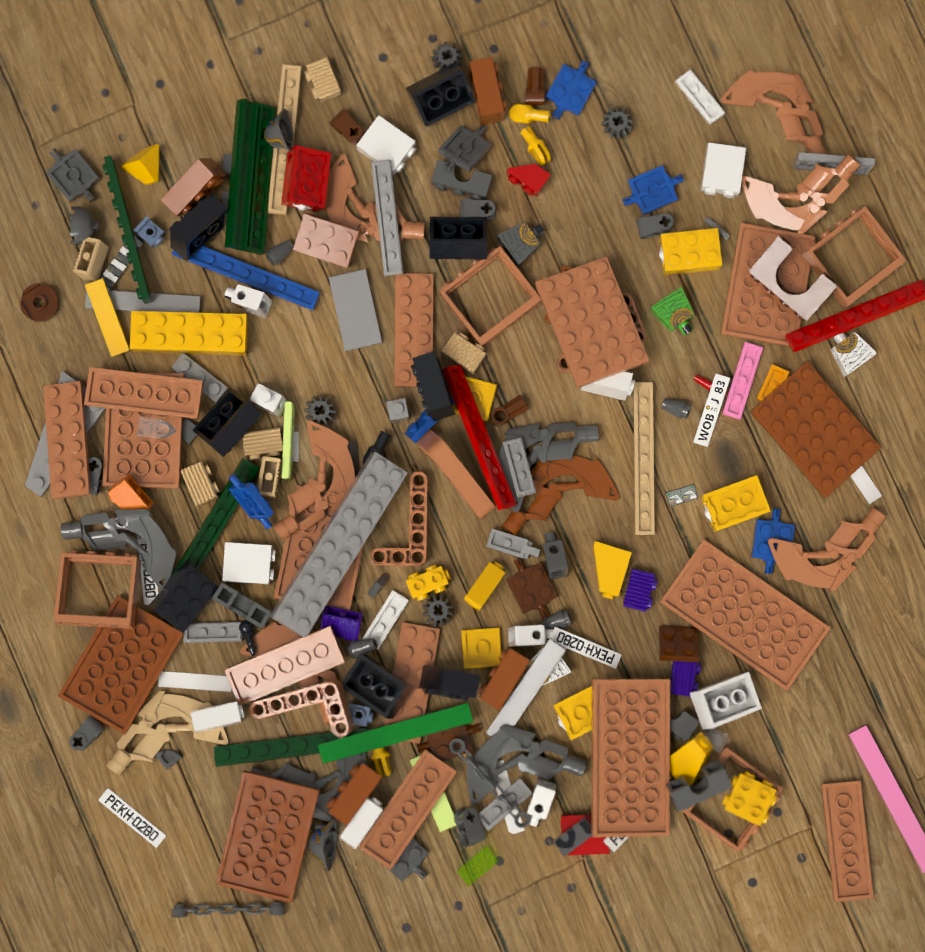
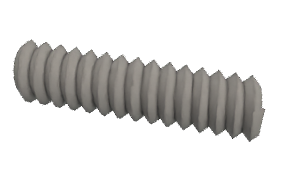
M710 217L704 221L711 228H718V234L721 237L723 236L726 240L729 238V232L727 233Z

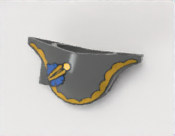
M284 108L275 119L269 121L264 131V139L273 148H284L289 152L293 145V131L289 113Z
M336 819L330 820L327 825L317 823L315 830L312 831L307 840L310 854L321 862L326 871H331L337 847Z

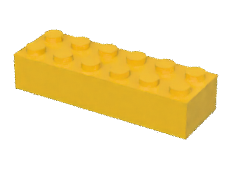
M131 311L130 350L132 352L247 355V314Z

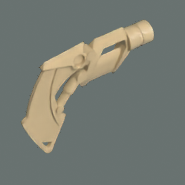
M159 691L136 715L143 717L142 721L139 722V725L131 724L126 734L117 742L119 749L106 766L120 776L132 760H144L152 763V759L165 742L170 740L168 733L177 731H193L194 739L227 745L228 739L223 727L195 733L190 712L213 707L211 703H202L189 697L165 694L166 691ZM168 717H183L188 723L177 725L159 724L156 730L152 729L155 723ZM220 731L224 738L223 740H218ZM136 734H146L131 754L124 750Z

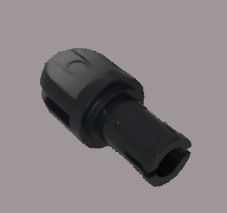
M380 430L374 446L368 447L363 458V465L373 452L385 458L384 449L391 435Z

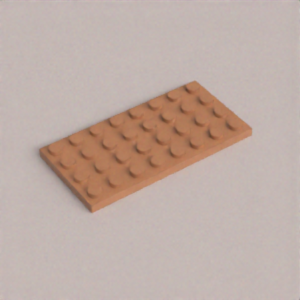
M704 539L659 602L785 691H788L830 630L829 626Z
M592 679L591 836H669L670 794L665 784L670 782V679Z

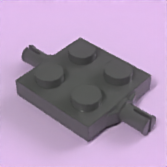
M460 125L438 150L440 155L448 159L445 165H443L444 170L447 169L449 172L454 165H458L468 172L474 168L491 149V143L484 140L481 136L486 131L485 126L480 125L476 131H471Z
M53 149V152L50 151L49 154L56 162L46 174L71 203L78 196L84 195L89 203L93 202L92 199L95 200L96 197L89 189L100 179L77 150L74 149L65 156H61L56 149Z
M412 838L390 871L401 882L413 872L423 880L424 876H427L428 873L420 867V864L428 852Z

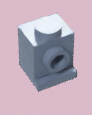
M147 216L134 229L135 233L152 248L160 246L165 240L164 236L166 234ZM149 230L154 231L152 235H147Z
M348 703L354 724L367 727L368 723H372L374 712H370V707ZM356 712H362L363 716L361 719L355 717Z

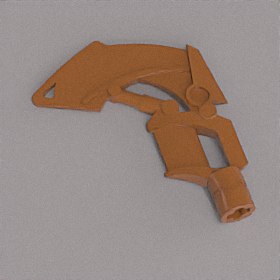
M572 455L571 461L569 459L549 460L546 463L539 461L531 471L536 490L534 494L538 496L526 513L520 510L518 513H515L512 510L503 523L502 528L516 536L526 520L547 521L546 518L557 501L562 499L560 491L583 488L585 496L614 501L619 499V494L599 460L591 461ZM560 476H573L578 481L573 483H551L548 489L543 487L550 480ZM610 488L612 489L614 496L609 495Z

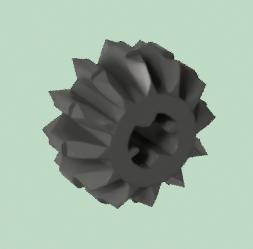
M445 41L444 47L438 44V50L433 49L432 53L434 56L431 57V61L435 62L433 64L434 68L440 67L439 70L455 62L459 66L462 65L460 60L463 59V54H459L461 48H455L454 42L451 46H448V42ZM450 55V58H448L447 61L444 60V57Z
M615 107V112L608 109V115H603L605 121L601 123V126L606 127L603 131L604 133L610 132L609 138H612L615 134L616 139L619 140L620 134L623 137H627V132L632 131L631 125L634 123L630 119L632 114L628 113L625 115V108L621 112H619L618 107ZM617 120L621 121L618 126L614 125Z
M323 395L319 396V401L313 396V404L309 401L306 402L311 408L304 409L305 413H310L305 418L306 420L312 419L311 421L315 423L318 421L317 424L322 425L321 422H324L327 427L329 426L327 419L332 422L334 421V418L330 415L337 414L336 410H330L335 407V403L329 404L331 400L329 397L323 401ZM317 408H325L323 409L325 412L324 414H319V416L316 415L318 414L316 411Z
M442 594L439 597V601L436 600L435 595H432L434 602H431L428 598L426 599L430 606L423 605L422 609L429 610V612H425L422 615L423 617L430 615L426 621L427 623L434 619V627L437 626V621H440V625L443 627V619L448 623L451 622L447 615L454 616V612H450L448 609L454 608V605H446L450 602L449 598L442 602ZM435 606L443 607V614L441 616L439 614L438 616L434 615Z

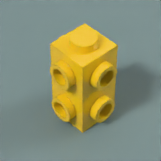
M437 565L426 568V573L419 575V572L409 575V580H406V584L413 600L417 598L420 601L428 598V593L435 591L437 594L446 590L445 586L449 585L448 580H450L447 569L443 570L441 566L437 568Z

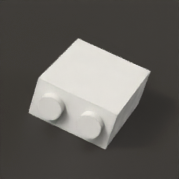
M379 115L356 145L357 150L373 162L391 160L393 176L396 172H401L405 166L404 161L406 158H411L416 151V142Z
M708 142L700 191H704L707 195L723 194L726 198L738 196L741 188L746 148Z
M624 371L581 387V390L625 401L627 395L631 396L635 380L632 379L633 373Z
M225 542L222 581L270 585V581H274V569H271L272 561L275 562L276 550H273L272 545Z
M237 702L190 712L195 733L241 723V718H244L242 705L238 706Z
M374 796L372 799L368 797L340 838L356 849L384 809L381 806L382 802Z

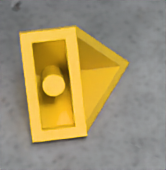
M155 144L144 148L119 167L145 185L158 182L159 145Z

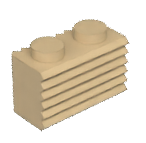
M327 57L306 65L307 71H304L308 82L312 81L314 88L311 91L315 99H319L320 103L341 96L340 88Z
M88 237L82 241L81 251L79 252L78 259H76L77 262L73 272L83 280L94 282L99 279L109 246L99 239Z
M454 333L441 352L444 356L474 374L486 356V353L483 352L485 349L477 343L473 345L468 342L469 338L464 334L459 333L457 335Z
M280 428L246 432L242 437L245 457H250V460L261 459V455L268 454L269 457H277L283 452Z
M262 456L258 481L259 493L262 497L277 498L276 494H278L277 490H279L277 487L279 486V476L281 475L280 468L282 467V461L279 458Z
M201 461L181 470L197 507L218 498L217 493L220 491L216 482L212 483L209 477L212 475L208 464L204 465Z

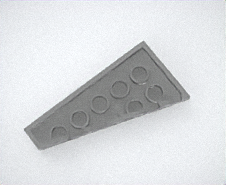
M62 371L58 384L76 382V380ZM83 386V397L85 401L86 387ZM84 405L86 436L106 408ZM46 422L25 484L27 488L40 497L50 487Z

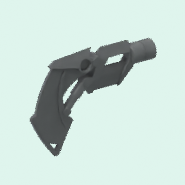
M574 422L549 424L547 429L539 430L540 423L507 429L505 433L507 436L504 442L521 437L525 450L536 443L542 442V446L536 445L527 458L530 468L537 459L542 463L561 459H569L571 461L573 452L579 443L596 442L599 440L597 424L576 426ZM574 432L575 435L574 439L551 441L555 433ZM502 444L498 459L515 502H517V506L511 509L513 512L518 513L524 496L517 498L505 449Z
M148 509L114 510L117 516L112 517L107 513L84 515L81 521L61 524V535L64 540L83 538L96 552L113 548L125 549L128 544L143 556L145 561L142 566L160 590L172 575L177 551L171 547L168 538L159 524L149 515L152 512ZM102 523L108 529L89 532L86 525ZM129 531L138 534L147 542V550L130 535ZM166 578L164 585H162L160 581Z
M507 725L501 726L499 728L500 731L489 738L471 759L475 764H480L488 772L489 780L492 784L499 783L496 776L517 765L520 772L525 771L546 779V782L563 770L581 777L587 765V760L569 754L567 747L546 739L540 742L532 740L536 733ZM547 750L563 756V759L560 763L541 757L539 754ZM514 751L529 752L527 755L521 752L496 768L498 759L507 753ZM467 762V783L470 801L472 805H476L490 792L491 786L486 781H481L474 774L471 763ZM479 768V771L476 770V772H477L482 778H483V775L486 776V774H485L480 768ZM473 791L478 795L476 799L473 797Z
M366 752L362 753V756L358 754L338 760L336 762L337 771L315 780L314 773L310 772L309 774L289 765V762L272 774L254 766L251 772L317 789L337 778V784L334 789L318 795L314 810V818L328 822L333 818L326 811L328 807L325 805L332 796H337L339 793L337 788L343 780L347 781L351 775L348 773L354 764L359 765V763H363L367 766Z

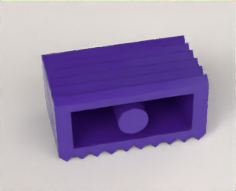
M631 569L622 607L646 612L647 608L650 609L653 600L650 597L651 590H655L657 579L654 578L655 574Z
M325 606L320 630L332 626L336 637L347 641H357L363 613Z
M673 661L670 676V694L691 697L690 692L698 688V682H695L696 674H700L701 663Z

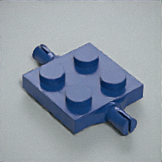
M582 60L578 70L563 64L545 97L557 106L552 115L557 120L560 119L563 111H570L578 116L596 84V81L584 74L589 65L586 62L584 68H582L585 63L584 60Z
M663 165L628 180L632 195L622 199L623 205L627 206L635 202L644 216L678 201L674 185L684 182L681 174L670 178L666 174Z
M236 474L230 475L228 479L233 483L229 488L230 492L250 519H258L265 529H269L273 524L268 518L274 514L270 508V503L261 496L260 490L255 484L243 483Z
M773 509L772 520L757 519L755 522L751 558L761 559L766 562L764 572L766 574H773V564L776 563L771 553L768 539L774 538L793 543L795 525L779 521L780 509ZM773 543L775 550L778 543Z

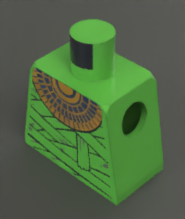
M682 287L650 308V312L670 332L679 328L683 335L686 336L694 330L688 322L694 316V312Z

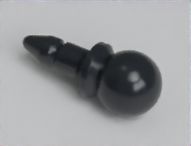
M243 620L239 624V631L243 634L242 639H246L249 652L252 656H255L254 625L248 620Z

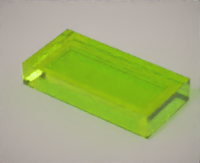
M485 846L456 872L470 886L494 866L498 860Z

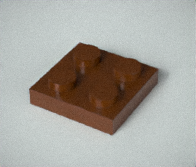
M659 626V660L698 662V629Z

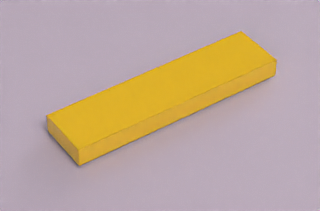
M104 279L86 284V290L111 357L130 351Z

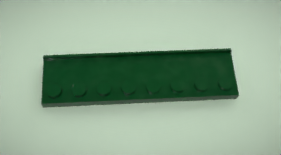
M239 99L236 102L225 248L263 255L265 254L273 147L264 139V131L269 121L275 119L276 107L258 102H250L247 99Z

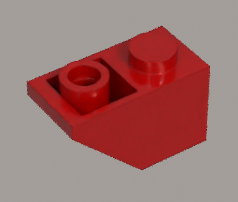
M536 164L511 167L506 171L507 179L512 184L517 185L518 183L523 187L525 193L530 196L535 195L536 197L549 181L551 175Z

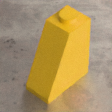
M594 541L593 554L598 592L603 593L602 597L613 600V597L617 598L619 596L632 552Z
M489 562L463 601L477 611H480L505 575L504 567L497 562L493 564Z
M699 732L670 754V773L675 779L683 776L689 785L697 783L702 773L701 767L705 766L713 749L710 740L702 732Z

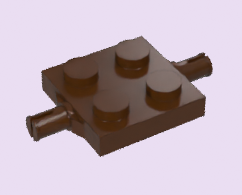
M521 558L514 560L518 572L506 579L522 614L538 609L542 619L549 617L550 615L545 605L558 596L541 562L532 567H525Z
M479 724L468 728L466 725H461L427 735V742L416 746L419 753L430 749L434 756L443 762L459 756L450 750V742L453 739H462L465 747L471 752L473 748L470 742V735L481 732ZM456 742L453 747L458 750L461 748V744Z

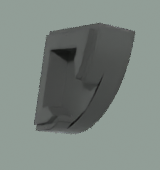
M185 418L182 435L190 445L197 436L192 431L196 425Z
M382 574L368 591V595L374 598L390 577Z
M164 750L155 755L167 770L182 758L179 753L171 750Z

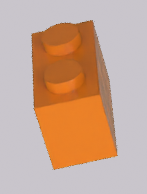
M127 474L112 485L108 491L110 500L121 509L150 510L153 501L130 474Z

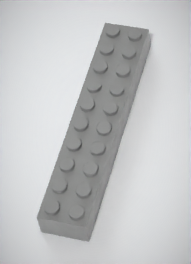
M376 452L370 454L269 617L299 636L306 638L406 477V471Z

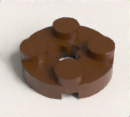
M33 284L23 291L20 308L28 319L38 323L45 322L54 317L59 310V299L51 287L43 284ZM36 299H44L42 307H35Z

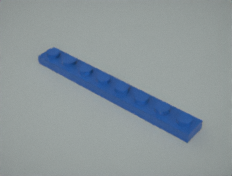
M206 247L201 248L187 261L311 311L314 310L320 295L318 291ZM173 250L172 256H175V257H177V258H180V259L184 260L180 255H178V254Z

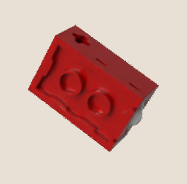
M298 145L293 146L291 151H287L281 205L313 212L325 209L331 153Z

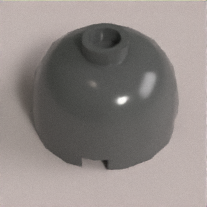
M71 206V210H75V214H71L70 236H74V241H70V244L81 245L83 244L82 241L88 237L93 238L94 232H98V221H94L90 210L84 207Z

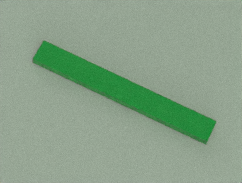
M466 703L319 744L318 748L322 763L326 764L473 722L469 704Z

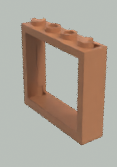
M866 206L860 210L858 207L849 213L850 217L846 221L842 218L834 224L836 228L830 232L829 229L820 235L821 240L817 243L812 241L805 247L807 251L802 254L819 277L824 272L831 277L814 252L859 218L890 258L891 262L848 296L843 293L839 286L833 290L832 294L842 308L852 304L907 261Z
M501 246L487 251V260H475L469 270L459 272L455 276L457 279L452 283L446 282L440 291L441 298L476 343L482 347L542 302L540 296ZM499 258L531 299L480 337L448 295Z
M74 550L68 551V553H61L53 622L58 625L134 629L141 560L136 555H130L129 553L124 554V556H117L116 553L106 552L105 555H98L97 552L93 551L79 554L78 551ZM71 563L132 566L127 618L65 614Z
M723 747L714 761L719 759L723 765L729 757L759 780H765L773 784V789L777 790L775 794L778 795L775 803L780 800L783 794L781 793L782 787L730 749ZM694 805L689 809L681 811L736 852L743 851L749 844L747 839L751 834L755 835L760 826L749 822L734 843L691 811ZM771 805L769 806V809L767 811L768 813H771L772 809H770Z

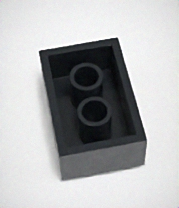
M456 62L406 87L417 115L425 127L476 102L465 74Z
M212 194L206 198L203 197L193 210L190 209L185 213L183 219L172 224L170 228V247L187 262L226 227L227 207Z
M430 217L429 259L487 260V217Z
M435 351L412 358L414 364L411 365V369L416 380L419 381L416 385L422 399H425L422 400V405L427 416H431L433 421L455 415L441 364Z
M230 387L192 431L224 457L257 421L261 413Z
M184 561L150 603L149 607L180 632L184 633L219 587L190 563Z
M361 653L342 682L344 690L386 719H394L413 689V686L369 655Z
M423 665L419 688L426 689L425 693L469 701V697L475 699L477 697L481 675Z

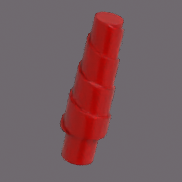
M696 375L694 381L710 391L713 382L699 375Z

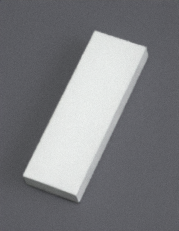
M691 69L675 81L709 125H712L725 115L724 110Z
M392 590L362 639L375 638L378 644L377 649L379 650L409 600Z

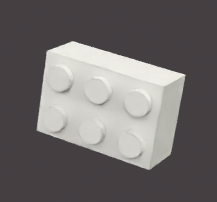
M749 672L739 673L690 692L702 730L715 728L762 709Z

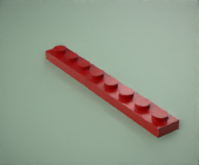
M921 279L785 334V340L795 353L925 300V283Z
M461 365L446 367L442 370L498 511L512 508L517 504Z

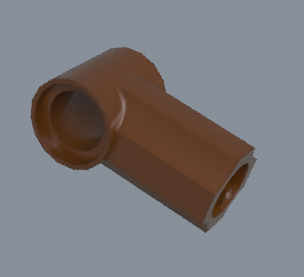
M528 68L527 88L525 89L526 105L544 106L543 68Z
M519 395L504 405L495 408L490 416V421L494 426L501 427L506 422L528 410V407ZM502 413L504 420L497 421L494 414Z

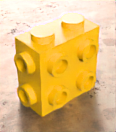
M745 772L744 775L739 773L738 777L734 775L731 781L733 788L730 794L726 793L722 804L725 805L723 809L758 826H761L762 823L765 824L770 814L767 812L769 806H774L778 797L775 794L777 790L773 789L774 785L765 780L760 783L755 780L756 776Z

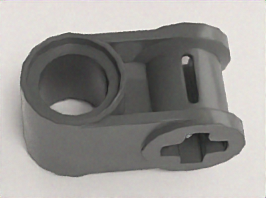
M460 200V217H487V221L496 216L495 205L490 200ZM486 207H490L488 214H485L484 211Z
M663 213L636 219L640 239L669 233L673 228V217L670 214ZM662 220H665V222L668 223L667 227H664V225L662 224Z
M91 457L88 459L91 494L97 496L101 488L104 462L99 458ZM96 463L99 465V468L94 469L91 467V464Z
M90 715L69 740L71 748L77 751L85 750L99 737L106 727ZM76 738H83L82 746L75 745L77 743Z
M474 808L457 810L454 814V821L462 845L470 847L484 841L485 832L481 826L477 811Z

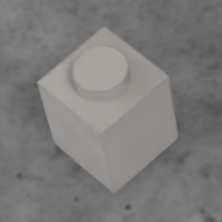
M405 398L386 402L390 423L409 420Z

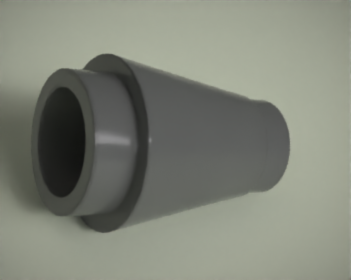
M287 239L269 248L265 255L269 262L275 266L288 256L294 246Z
M665 398L661 409L679 419H687L691 404H688L687 401Z
M561 609L543 619L542 623L545 629H554V627L561 629L568 628L572 621L568 610L563 611Z
M375 638L354 640L351 644H348V653L353 659L358 658L360 653L366 655L378 648Z

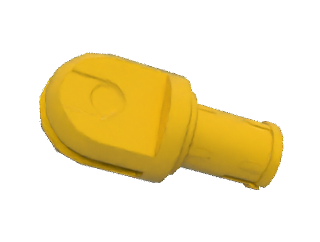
M514 104L509 110L511 120L517 123L530 124L532 121L549 123L550 121L549 110H536L532 105Z
M530 126L527 127L528 130L524 128L520 134L529 145L527 149L529 154H532L540 165H544L545 162L548 163L551 160V156L544 140L538 139Z
M384 747L373 750L374 754L371 760L375 763L378 775L382 778L385 777V774L387 777L390 776L391 766L388 758L390 753H387Z

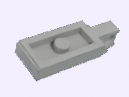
M491 529L486 545L487 548L522 559H528L529 555L538 558L541 551L531 547L533 542L495 529Z

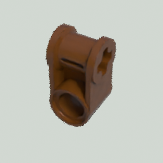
M344 109L329 122L352 145H357L364 135L362 128ZM352 133H358V136H352Z

